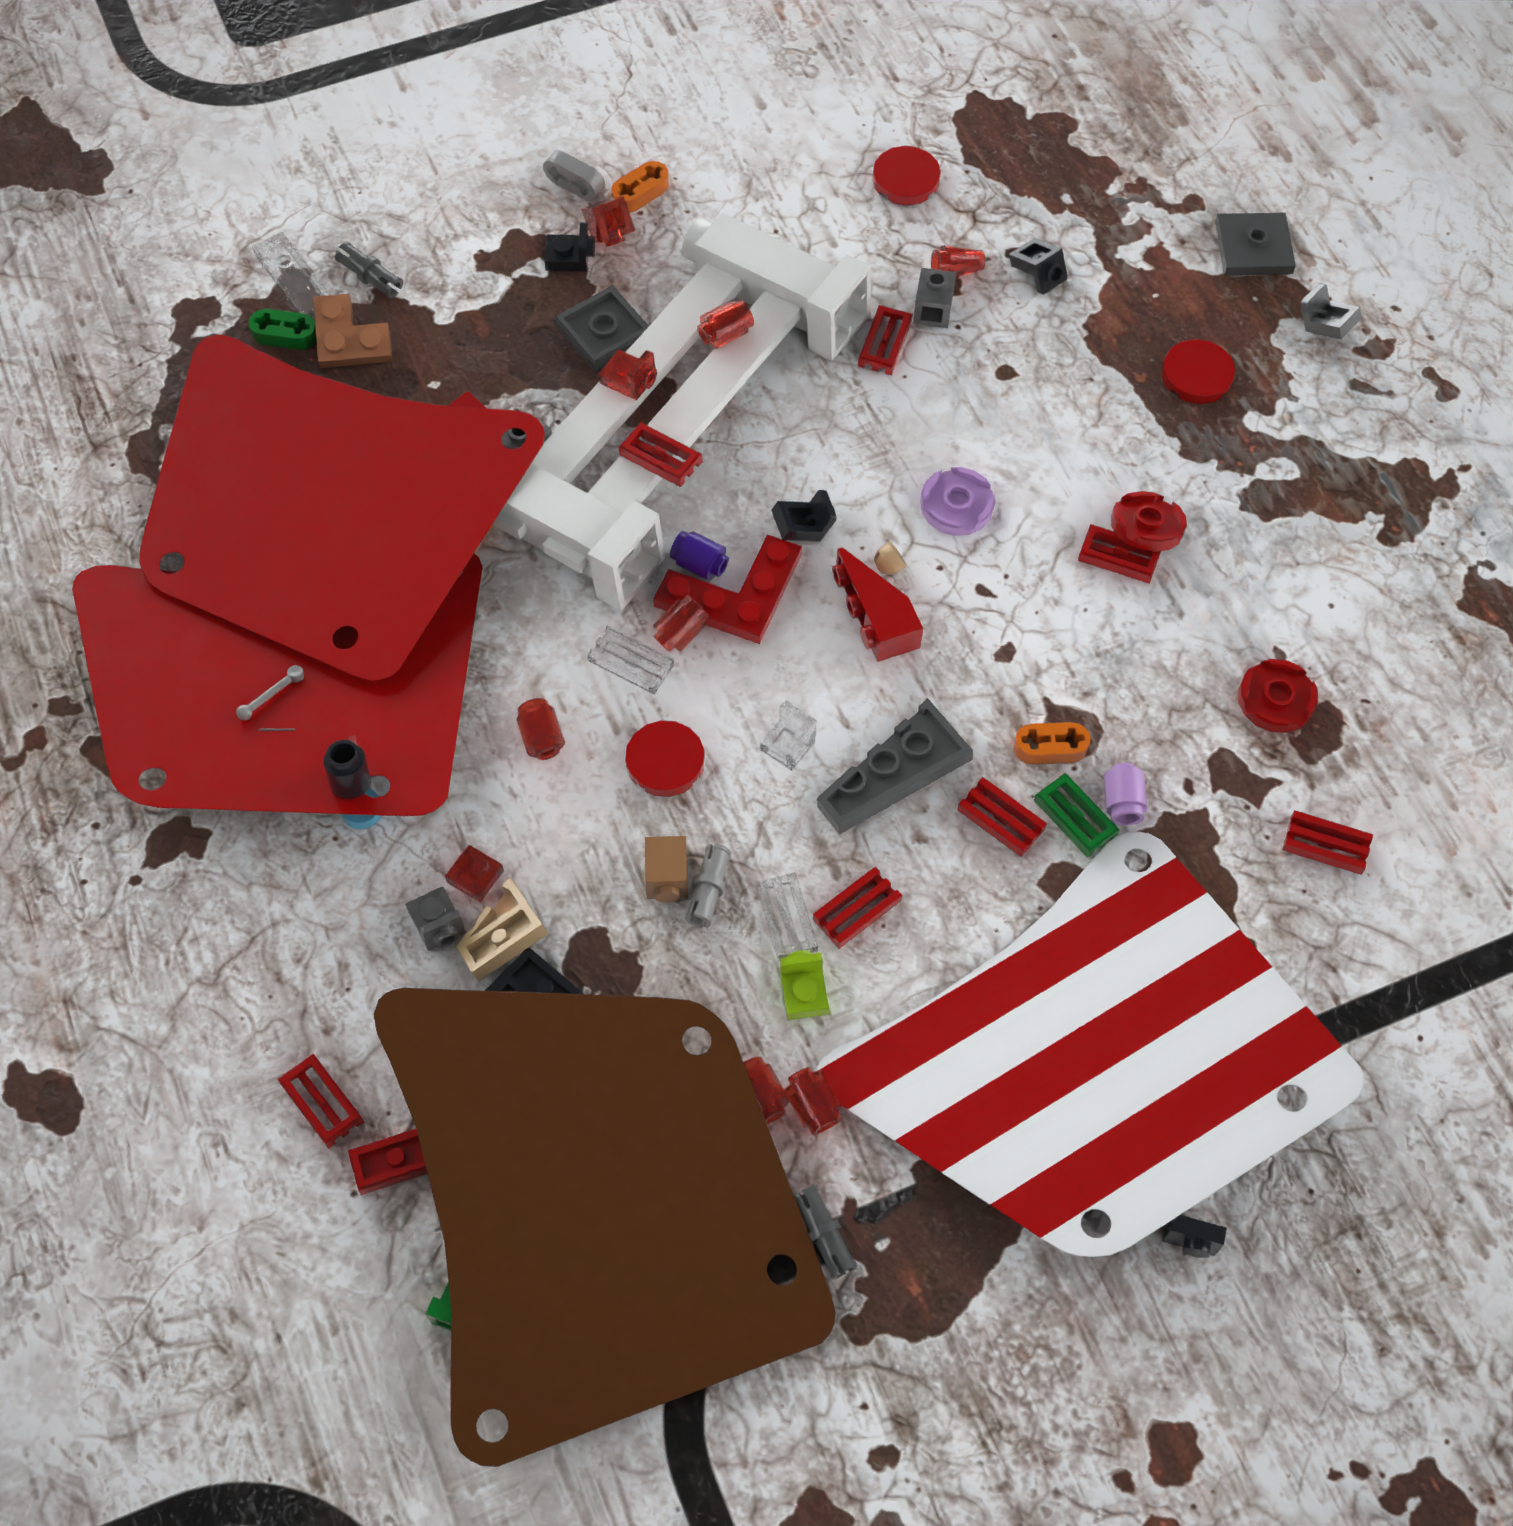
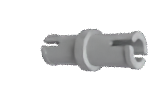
M712 844L706 846L700 873L694 876L692 882L694 893L685 920L695 927L702 928L704 925L705 928L711 926L717 898L723 895L725 889L723 878L728 860L731 857V851L723 845L714 844V850Z

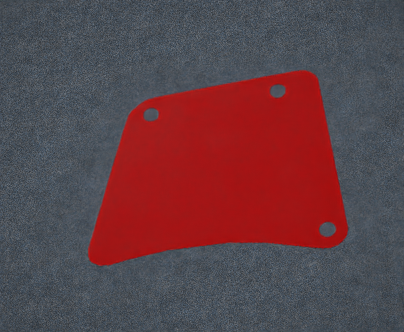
M221 334L209 336L197 345L191 358L139 553L140 566L150 584L167 595L353 676L369 681L389 678L402 667L544 445V428L536 417L522 411L434 405L382 396L302 371L236 338ZM513 428L523 430L526 434V441L521 447L508 449L503 446L501 438L507 430ZM169 553H180L184 558L183 567L174 574L163 573L160 569L161 559ZM344 626L355 628L358 632V639L352 647L340 649L334 645L333 635L339 628Z
M475 553L472 555L463 569L462 575L456 580L400 670L391 677L378 681H369L353 676L167 595L151 585L140 568L102 565L93 566L81 571L73 582L72 591L106 764L112 784L126 798L137 804L156 808L378 816H423L435 811L444 804L449 793L483 569L480 558ZM161 570L165 574H174L178 572ZM350 626L339 628L333 635V643L340 649L352 647L358 639L357 630ZM296 665L303 669L304 678L302 681L288 684L252 712L250 719L244 721L237 717L236 711L239 706L250 704L288 675L287 670L291 666ZM261 728L295 729L294 731H258ZM339 740H349L361 747L366 757L370 777L380 775L387 778L390 782L389 791L385 795L376 798L369 797L365 793L353 799H343L336 796L331 791L323 763L328 747ZM150 768H159L166 773L165 783L154 790L142 788L139 784L140 775Z

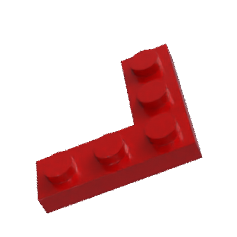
M767 534L739 593L668 569L653 598L654 607L760 644L801 558L802 546Z

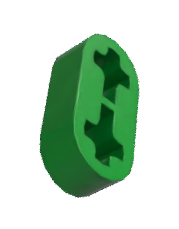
M261 309L254 312L249 318L248 324L252 337L258 344L306 350L317 343L315 321L310 315L274 309Z

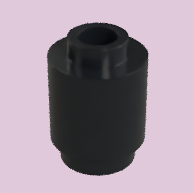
M339 740L331 744L323 759L331 791L343 799H353L363 795L371 784L364 751L349 740Z

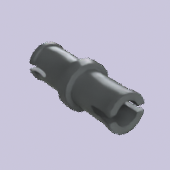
M347 241L339 246L350 256L347 257L337 250L335 260L356 273L359 281L364 284L370 283L388 298L392 299L398 295L399 292L391 288L388 283L390 282L401 290L403 280L381 266L379 259L374 256L368 257Z
M813 1185L802 1190L804 1193L802 1195L800 1193L795 1194L794 1197L801 1216L810 1232L811 1242L816 1244L831 1273V1278H839L847 1274L846 1270H854L858 1265L853 1260L839 1233L842 1227L838 1219H832L818 1192L817 1186Z

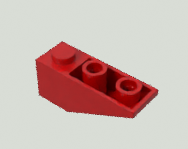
M843 547L837 549L836 565L832 566L833 577L839 588L844 587L847 594L846 604L853 619L858 618L861 625L860 635L867 650L872 649L877 662L920 649L924 628L909 597Z

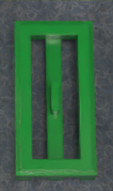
M1066 773L1035 794L1034 802L1087 858L1094 854L1097 848L1103 847L1107 840H1112L1118 835L1120 829ZM1059 788H1062L1099 826L1103 831L1102 833H1099L1084 818V814L1064 797L1058 790Z

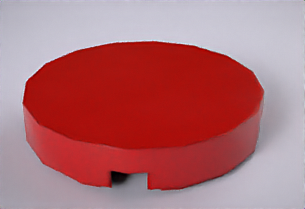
M892 147L881 153L875 161L872 181L875 190L880 195L882 192L888 196V201L901 205L920 204L928 200V196L933 192L935 194L938 190L941 169L938 161L929 152L919 147Z
M1192 339L1182 341L1169 350L1163 362L1161 375L1165 386L1170 392L1173 389L1174 392L1178 393V398L1190 403L1205 404L1219 400L1224 393L1229 391L1234 381L1235 365L1231 356L1222 347L1211 341Z
M1146 491L1132 492L1122 496L1121 501L1116 502L1111 514V527L1116 535L1128 545L1144 551L1160 552L1170 550L1180 543L1187 528L1186 515L1179 505L1175 502H1172V505H1170L1168 502L1163 501L1164 496L1158 493Z
M1268 659L1261 661L1259 665L1251 667L1246 671L1238 688V703L1244 715L1256 726L1269 732L1287 733L1300 729L1311 719L1318 704V688L1314 680L1311 682L1306 676L1307 672L1301 666L1287 660Z
M660 720L643 726L633 734L626 747L625 763L629 777L636 786L638 784L641 788L645 789V792L653 796L671 797L686 792L693 786L698 777L700 778L704 771L705 751L699 736L690 727L676 721Z

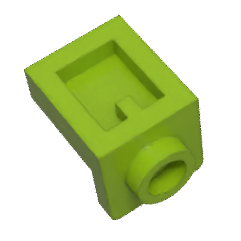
M800 950L780 959L779 975L787 1020L829 1015V1004L822 970V953L812 954L810 951Z

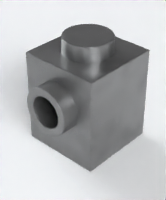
M921 268L913 324L948 329L956 272Z

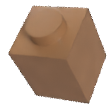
M686 836L645 837L647 899L670 903L677 901L679 898H688Z

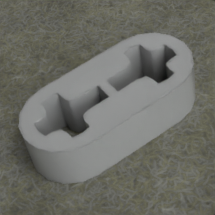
M557 150L553 152L543 163L544 173L554 184L584 200L593 201L605 188L604 178L595 168L563 151Z

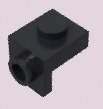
M818 490L810 502L777 501L771 509L782 540L820 542L837 520L835 509L826 490Z
M1182 1213L1162 1226L1165 1227L1162 1242L1183 1247L1182 1251L1190 1256L1207 1258L1209 1255L1215 1256L1223 1247L1227 1227L1183 1216Z

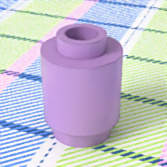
M1131 763L1113 765L1104 774L1106 811L1111 816V821L1114 824L1127 826L1143 821L1144 813L1147 811L1144 772Z

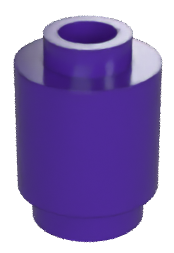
M681 531L675 538L670 550V558L676 561L677 566L708 581H711L715 576L720 577L729 562L725 546L694 531L690 533Z

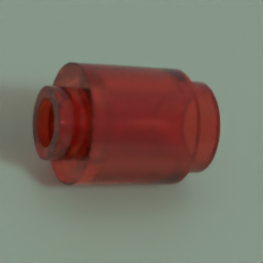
M740 299L736 302L730 300L702 314L697 329L702 341L706 345L711 344L715 349H718L747 334L748 329L754 326V318L750 308L743 300Z
M687 594L682 601L677 599L654 623L653 627L658 632L653 637L668 652H671L674 648L682 652L706 626L704 622L710 615Z
M535 698L522 703L518 707L516 721L527 754L539 760L555 757L565 745V739L554 707L549 705L548 701L543 698Z
M754 1057L744 1061L743 1063L766 1123L771 1124L779 1120L786 1114L784 1108L789 1104L790 1100L771 1064L765 1063L762 1057Z
M807 1067L788 1078L790 1085L785 1088L784 1092L803 1128H809L813 1136L827 1131L843 1120L839 1113L841 1105L822 1070L813 1072L811 1067Z

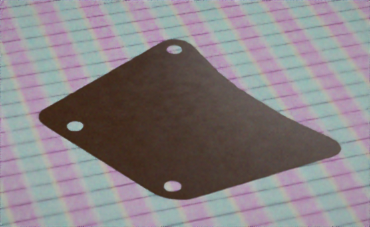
M405 987L391 990L383 994L378 1000L373 1014L377 1035L392 1065L417 1129L444 1238L452 1312L450 1425L453 1440L460 1453L471 1462L480 1466L499 1467L820 1345L830 1335L835 1323L836 1313L830 1289L736 1041L726 1024L703 1005L690 1000L664 997ZM691 1027L704 1028L711 1036L710 1048L701 1055L690 1054L683 1046V1034ZM776 1255H787L796 1264V1277L787 1285L775 1284L768 1277V1262ZM491 1409L500 1410L508 1419L507 1433L496 1442L483 1440L479 1436L476 1426L480 1415Z

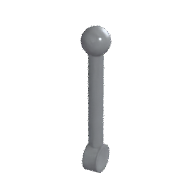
M291 666L287 670L288 675L250 704L239 706L236 711L237 717L244 721L250 719L252 712L288 684L302 681L304 678L303 669L300 666Z

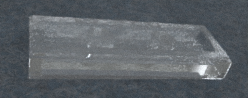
M283 231L252 246L255 257L298 313L310 315L314 319L313 297L331 294Z

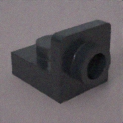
M580 222L579 235L547 234L544 261L545 271L587 272L588 257H595V236L588 235L587 222Z
M1034 238L1009 254L1012 267L1034 276L1036 290L1040 294H1046L1068 278L1063 250L1060 247Z

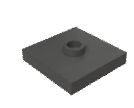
M1286 213L1217 214L1215 226L1224 275L1294 273L1296 263Z
M613 285L554 317V326L594 372L622 357L649 327Z

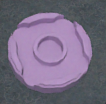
M953 467L951 471L942 473V470L934 473L925 482L920 504L922 514L927 522L940 532L954 536L970 535L981 530L991 520L995 506V495H993L990 489L991 485L985 477L974 470Z

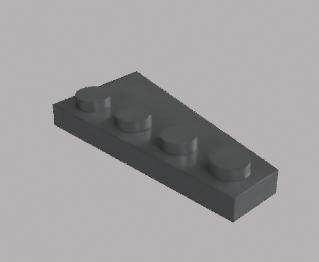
M927 698L918 706V712L909 720L905 718L894 728V734L883 744L877 743L869 750L867 758L857 767L852 766L819 795L817 797V807L840 835L972 761L973 750Z

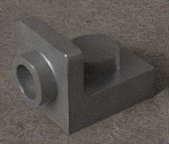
M443 886L405 904L428 951L435 947H447L453 944L460 935L466 933L459 912L455 910Z

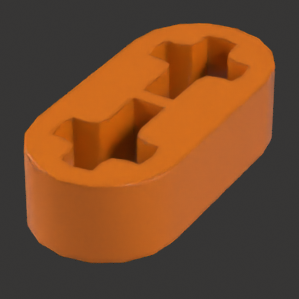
M648 161L614 182L611 187L612 205L619 212L632 213L662 195L669 186L667 167L661 162Z
M1078 723L1027 724L1018 730L1013 750L1016 757L1027 764L1074 763L1082 760L1087 754L1091 737L1089 731ZM1066 737H1073L1074 743H1078L1077 748H1070L1069 742H1065ZM1027 739H1034L1038 749L1032 750L1030 745L1026 743Z

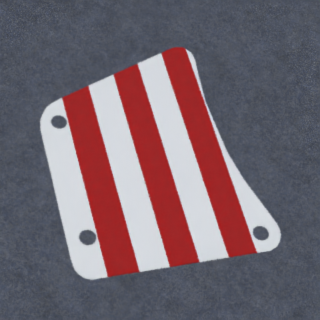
M1127 832L1109 841L1057 902L1009 947L924 1005L858 1039L835 1048L820 1060L815 1071V1081L818 1088L827 1097L1039 1238L1065 1253L1085 1257L1109 1256L1136 1244L1344 1110L1359 1097L1364 1083L1362 1069L1164 842L1149 833ZM1133 849H1141L1150 855L1152 864L1146 871L1135 872L1125 865V855ZM1286 1085L1300 1087L1307 1096L1306 1106L1297 1112L1285 1110L1277 1100L1278 1091ZM1101 1210L1109 1216L1111 1229L1106 1236L1093 1238L1083 1231L1081 1219L1087 1211Z

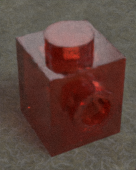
M624 196L611 197L581 209L585 222L588 224L590 236H595V243H605L606 247L613 246L625 241L624 235L636 231Z

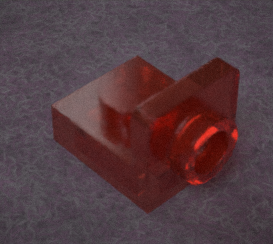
M618 349L598 374L600 384L634 400H638L646 389H650L657 378L654 353L645 350L641 357L637 358Z

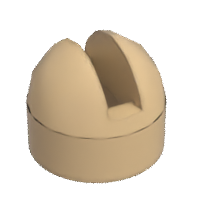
M891 541L882 546L875 554V564L877 569L883 574L892 575L907 567L901 554Z

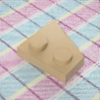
M511 877L501 886L505 894L493 909L486 906L477 918L475 926L467 931L456 946L478 982L549 934Z

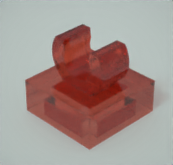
M468 845L445 875L448 884L481 902L504 872L501 863Z

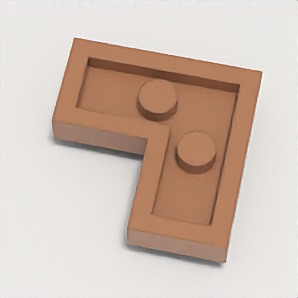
M350 294L313 297L317 353L320 368L393 362L388 323L353 326Z

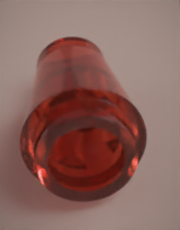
M942 245L940 249L933 250L931 255V269L956 272V278L977 271H983L985 268V254L982 249L976 250Z

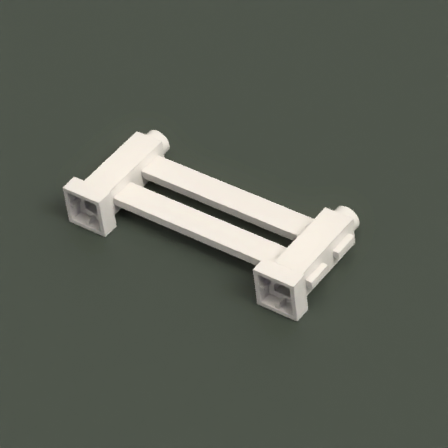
M724 213L714 223L703 218L694 221L684 237L682 254L685 258L696 263L697 274L544 442V445L492 525L519 540L523 539L543 550L544 554L578 573H584L593 578L596 598L622 611L665 560L659 513L641 504L663 478L619 456L588 493L570 483L735 297L752 306L647 426L690 447L794 326L807 332L808 350L833 361L871 315L870 265L846 254L837 266H834ZM639 437L640 440L646 442L647 444L655 446V444L647 441L642 437ZM666 450V453H667L668 455H670V456H672V457H674V458H676V459H678V460L680 459V457H678V456H676V455H674V454H672V453H670V452H668V451Z

